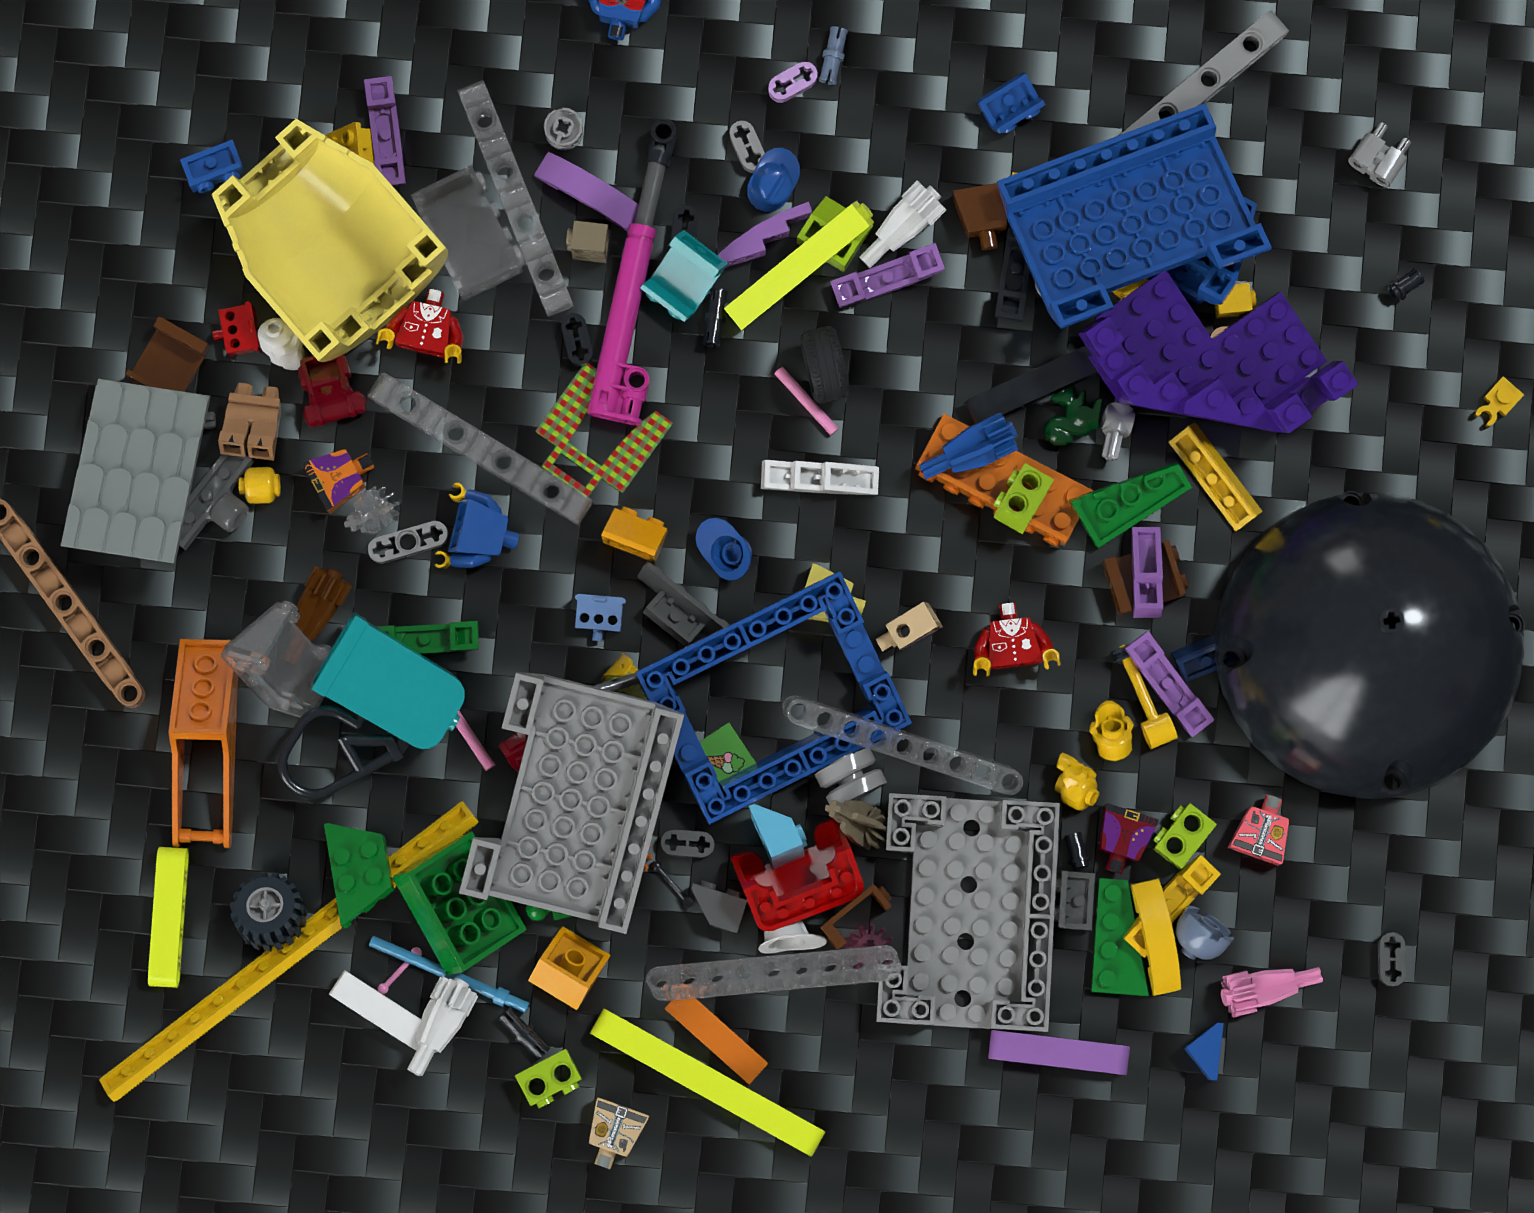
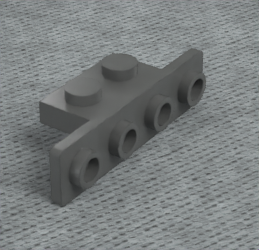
M648 561L644 564L638 574V578L654 590L657 595L646 606L643 613L682 645L688 646L702 630L711 635L729 626L725 620L718 618L708 610L704 603L697 601L687 593L683 586L667 577L659 567L652 565Z

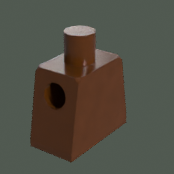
M997 183L954 190L952 199L967 238L979 236L982 250L997 248L996 233L1006 231L1007 216Z

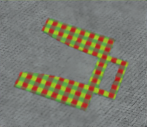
M590 364L581 367L535 431L556 446L542 467L585 498L589 497L601 479L623 493L673 424V422L655 411L642 421L641 426H637L618 445L602 466L569 444L568 441L588 410L597 370ZM561 453L593 475L586 487L553 465Z

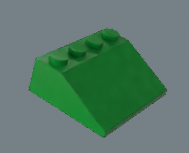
M472 831L416 861L392 877L447 976L463 973L527 930L511 901L489 895L487 900L459 893L472 840L475 837Z

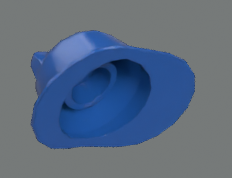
M773 148L763 155L747 186V196L755 208L764 212H773L780 209L787 202L800 175V165L796 156L784 148Z
M709 518L701 523L696 533V544L700 553L714 571L726 580H737L744 576L749 569L752 557V548L749 542L740 536L726 520Z

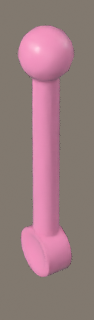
M414 947L411 952L422 956L420 948ZM404 962L385 983L379 984L378 992L386 994L389 986L410 964Z

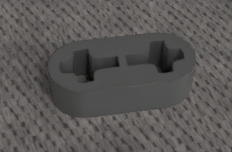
M669 830L661 838V847L665 853L671 856L704 858L713 852L714 840L706 832ZM671 835H677V840L686 841V846H677L676 851H671L670 846L665 845V841L670 840ZM700 837H705V841L710 843V848H705L704 853H700L697 847L689 846V841L698 842Z
M1394 932L1384 934L1378 941L1379 979L1383 984L1390 987L1400 985L1406 977L1405 941L1401 935ZM1390 937H1393L1394 942L1399 943V948H1395L1393 951L1394 958H1390L1389 948L1384 947V943L1389 942ZM1390 961H1394V970L1400 973L1398 977L1394 978V982H1391L1390 977L1385 976V971L1390 970Z

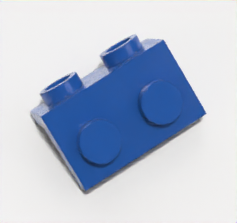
M1024 72L976 101L990 128L997 133L1010 132L1017 126V122L1024 118L1030 119L1040 112V108L1046 105L1043 99L1038 97L1027 74Z
M233 140L180 159L189 186L193 192L204 193L214 188V184L222 181L226 182L232 175L239 179L240 174L245 173Z

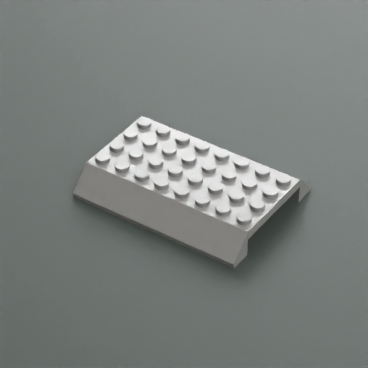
M516 672L502 729L528 735L502 838L473 837L459 893L487 900L489 895L598 922L599 928L627 934L684 714L653 701L545 674Z

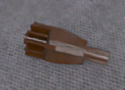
M319 566L313 568L304 585L307 588H305L299 599L290 630L294 633L281 657L291 663H296L307 641L314 640L333 617L338 606L343 604L352 588L349 582L343 580V573L332 567H329L328 570Z

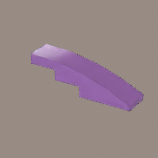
M809 202L780 212L754 226L731 242L718 254L720 258L728 263L726 268L765 256L766 249L764 244L789 237L787 225L809 219L812 214Z

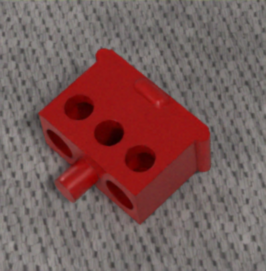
M246 301L245 305L218 310L222 329L212 331L214 340L224 339L226 354L232 357L251 352L262 353L258 340L259 324L257 313L252 303ZM235 315V318L230 321V317ZM237 328V332L232 334V331ZM240 342V345L235 348V344Z

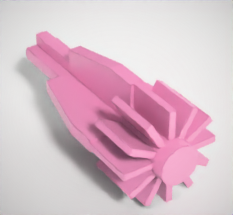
M1319 967L1296 973L1293 969L1265 970L1248 974V971H1243L1222 977L1223 981L1221 984L1224 989L1221 990V999L1223 1004L1228 1006V1012L1232 1013V1017L1257 1012V1007L1270 1005L1298 993L1300 987L1321 983L1323 978Z

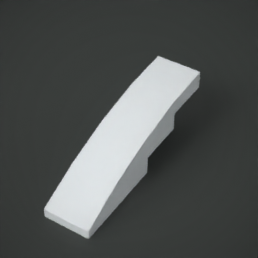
M763 460L761 489L829 494L878 495L879 467L834 462L815 463Z
M344 970L329 995L417 1051L419 1044L415 1041L421 1019Z

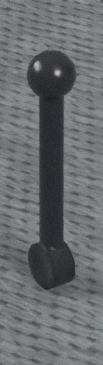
M653 861L651 863L652 870L658 871L683 900L684 907H692L694 900L682 892L663 870L660 861Z

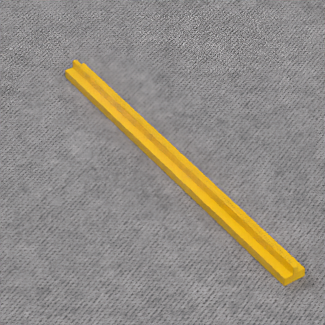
M463 801L389 856L392 877L416 861L463 836V834H466V832L478 824V820ZM393 880V886H394V888H395V886H397V885H396L395 881ZM336 898L306 920V926L300 927L302 931L300 937L294 936L292 938L293 944L289 946L288 943L282 945L283 949L277 951L276 947H272V951L264 952L101 1077L99 1081L110 1099L115 1102L122 1098V1096L131 1091V1089H134L145 1078L151 1076L154 1071H157L162 1065L168 1063L171 1058L182 1052L185 1047L191 1045L205 1032L213 1028L214 1025L228 1017L239 1006H242L245 1001L259 993L262 988L268 986L279 975L285 973L291 966L302 960L313 949L319 947L330 936L336 934L342 928Z

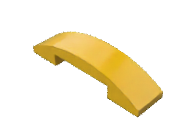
M1198 855L1162 889L1171 923L1176 920L1198 894L1202 895L1221 875L1202 855ZM1138 916L1123 938L1145 958L1147 952Z
M1157 878L1131 884L1136 913H1139L1149 962L1147 969L1152 994L1156 996L1181 990L1175 937L1161 883Z

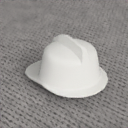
M800 920L774 931H764L765 942L758 949L761 953L765 954L787 950L815 949L825 945L827 940L823 936L809 934L804 923Z

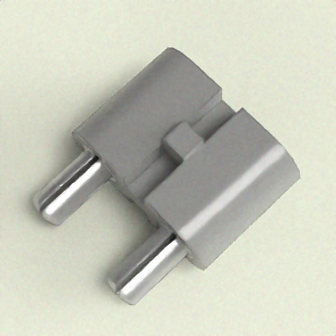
M1380 122L1373 134H1365L1348 162L1362 174L1365 172L1369 174L1370 179L1377 184L1389 187L1407 160L1404 153L1410 146L1411 141L1403 138L1397 148L1393 146L1389 148L1385 145V141L1381 139L1388 126Z

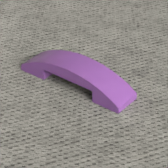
M392 76L364 79L375 166L392 186L406 185Z
M550 152L547 153L535 172L534 177L556 190L560 189L604 215L605 219L628 232L629 224L635 223L639 204L582 168Z
M936 243L911 251L909 255L860 273H851L830 282L839 307L842 308L907 287L945 270Z
M1149 631L1144 632L1125 647L1127 653L1151 688L1191 737H1194L1214 721V718L1199 698L1194 696L1164 656V651Z

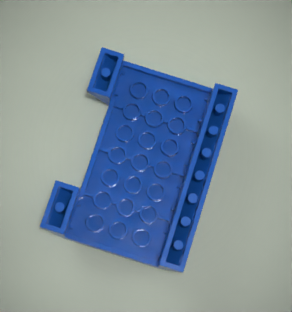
M1206 103L997 181L1009 224L1048 313L1060 329L1114 309L1108 295L1109 292L1207 256L1218 269L1271 250L1272 247L1261 223L1255 224L1215 137L1216 125Z

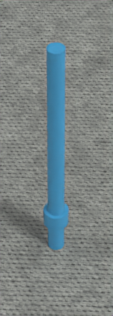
M373 936L369 943V946L437 976L452 980L454 978L461 979L469 984L468 988L472 991L493 999V1003L502 1007L507 1005L526 1013L530 1004L527 1001L510 995V991L499 987L496 989L462 973L447 976L441 964L376 936Z

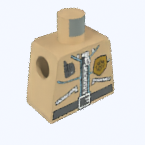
M598 1097L589 1144L600 1147L594 1164L611 1169L616 1153L628 1157L646 1125L649 1115Z

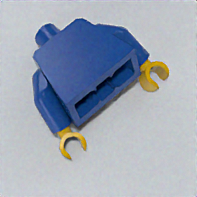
M454 483V488L461 489V493L458 496L449 494L453 501L459 503L448 552L453 554L450 556L446 552L437 551L435 555H444L445 562L442 565H434L441 569L449 567L450 564L452 567L473 568L488 563L492 556H499L502 546L515 549L518 544L519 533L506 530L508 517L502 514V508L488 494L472 489L466 491L462 484Z

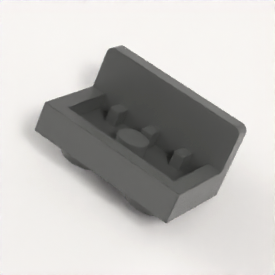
M1062 870L1060 871V876H1056L1055 893L1059 894L1058 905H1055L1054 922H1057V928L1092 930L1095 873Z

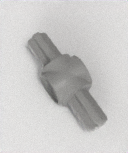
M1114 398V403L1106 406L1101 421V429L1106 434L1102 457L1106 460L1118 459L1122 438L1130 435L1135 419L1133 408L1130 405L1118 403L1116 398Z

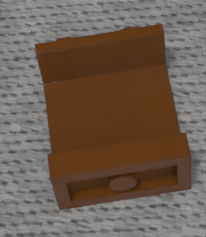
M159 316L154 324L156 328L154 335L133 370H127L125 375L131 379L130 384L185 392L211 347L208 343Z
M1169 540L1163 541L1161 544L1163 603L1183 597L1186 594L1185 589L1188 588L1184 572L1179 573L1176 562L1180 561L1175 545L1171 546ZM1132 553L1118 558L1114 556L1105 559L1102 565L1118 615L1122 616L1132 613Z
M874 884L871 885L820 927L819 930L836 951L846 945L847 941L834 927V924L868 896L872 895L885 912L891 908L889 901L892 897L882 885L878 888Z

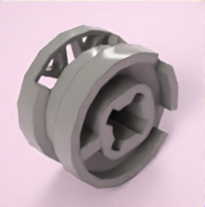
M562 107V109L553 110L545 119L544 131L546 139L552 147L566 151L576 147L582 140L583 124L581 118L572 109Z

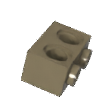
M574 221L573 229L568 228L566 239L567 250L572 252L573 259L606 263L609 244L608 224Z

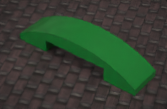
M478 621L399 627L376 626L421 655L479 650Z

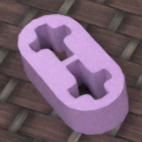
M801 62L778 74L769 83L768 92L770 97L776 102L783 103L810 89L817 81L816 67L809 62ZM804 69L805 72H812L810 74V81L806 82L803 78L795 82V79L800 77V70ZM777 83H780L782 86L791 83L786 88L785 95H782L780 92H774Z

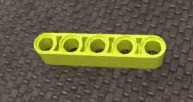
M158 848L148 969L149 986L178 988L189 860L188 848Z

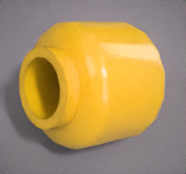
M251 467L245 471L244 477H239V493L245 494V498L250 504L272 503L276 496H280V475L275 474L271 467Z

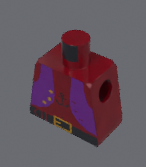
M1107 803L1104 807L1099 850L1110 854L1106 870L1122 874L1126 859L1138 862L1159 819Z

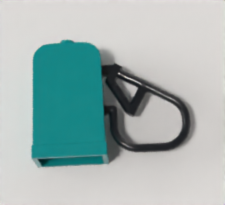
M353 612L310 683L311 690L323 697L326 696L353 711L357 717L355 718L349 713L333 706H319L304 713L297 721L279 752L277 763L279 775L283 783L294 793L309 799H320L362 779L392 761L396 762L404 758L403 754L409 744L420 749H430L442 740L448 729L453 731L460 719L458 711L465 699L464 688L458 678L451 672ZM320 716L335 717L357 730L361 729L366 721H370L399 738L396 743L391 735H345L339 738L337 742L353 771L320 789H310L300 785L291 777L288 770L290 752L307 724ZM353 746H386L388 751L363 764Z

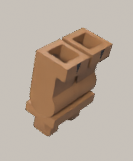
M238 383L235 392L229 394V403L226 409L223 429L220 431L218 439L220 454L245 457L248 448L249 458L274 461L282 413L278 388L264 387L261 397L252 395L253 386ZM229 445H236L240 447L232 448ZM256 448L268 449V450H267V451H258Z

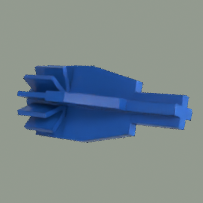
M1001 412L966 428L942 447L944 453L919 464L920 470L924 478L929 479L950 468L953 473L986 466L1018 450L1017 444L1013 439L1018 437L1017 432L1011 421L1006 423Z

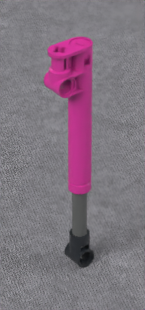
M666 118L656 120L651 127V136L645 158V163L648 165L635 223L629 224L628 238H626L587 410V414L594 417L636 426L642 425L639 415L642 403L646 401L650 380L645 369L628 365L627 360L643 293L640 287L645 283L653 248L652 242L656 235V229L652 228L663 176L665 168L670 166L676 141V127L671 120ZM667 128L672 134L667 139H660L656 136V133L659 129ZM635 375H640L645 379L644 384L639 388H634L629 384L630 378ZM633 403L631 413L629 414L631 404Z

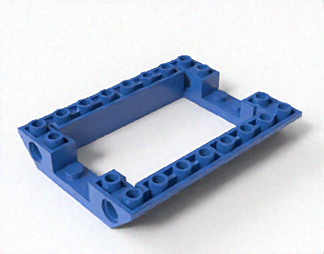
M840 571L635 672L647 700L684 714L674 757L708 824L912 723L889 673L884 670L862 624L864 620ZM824 611L869 706L718 782V776L710 760L707 758L685 713L686 710L672 684L675 685Z

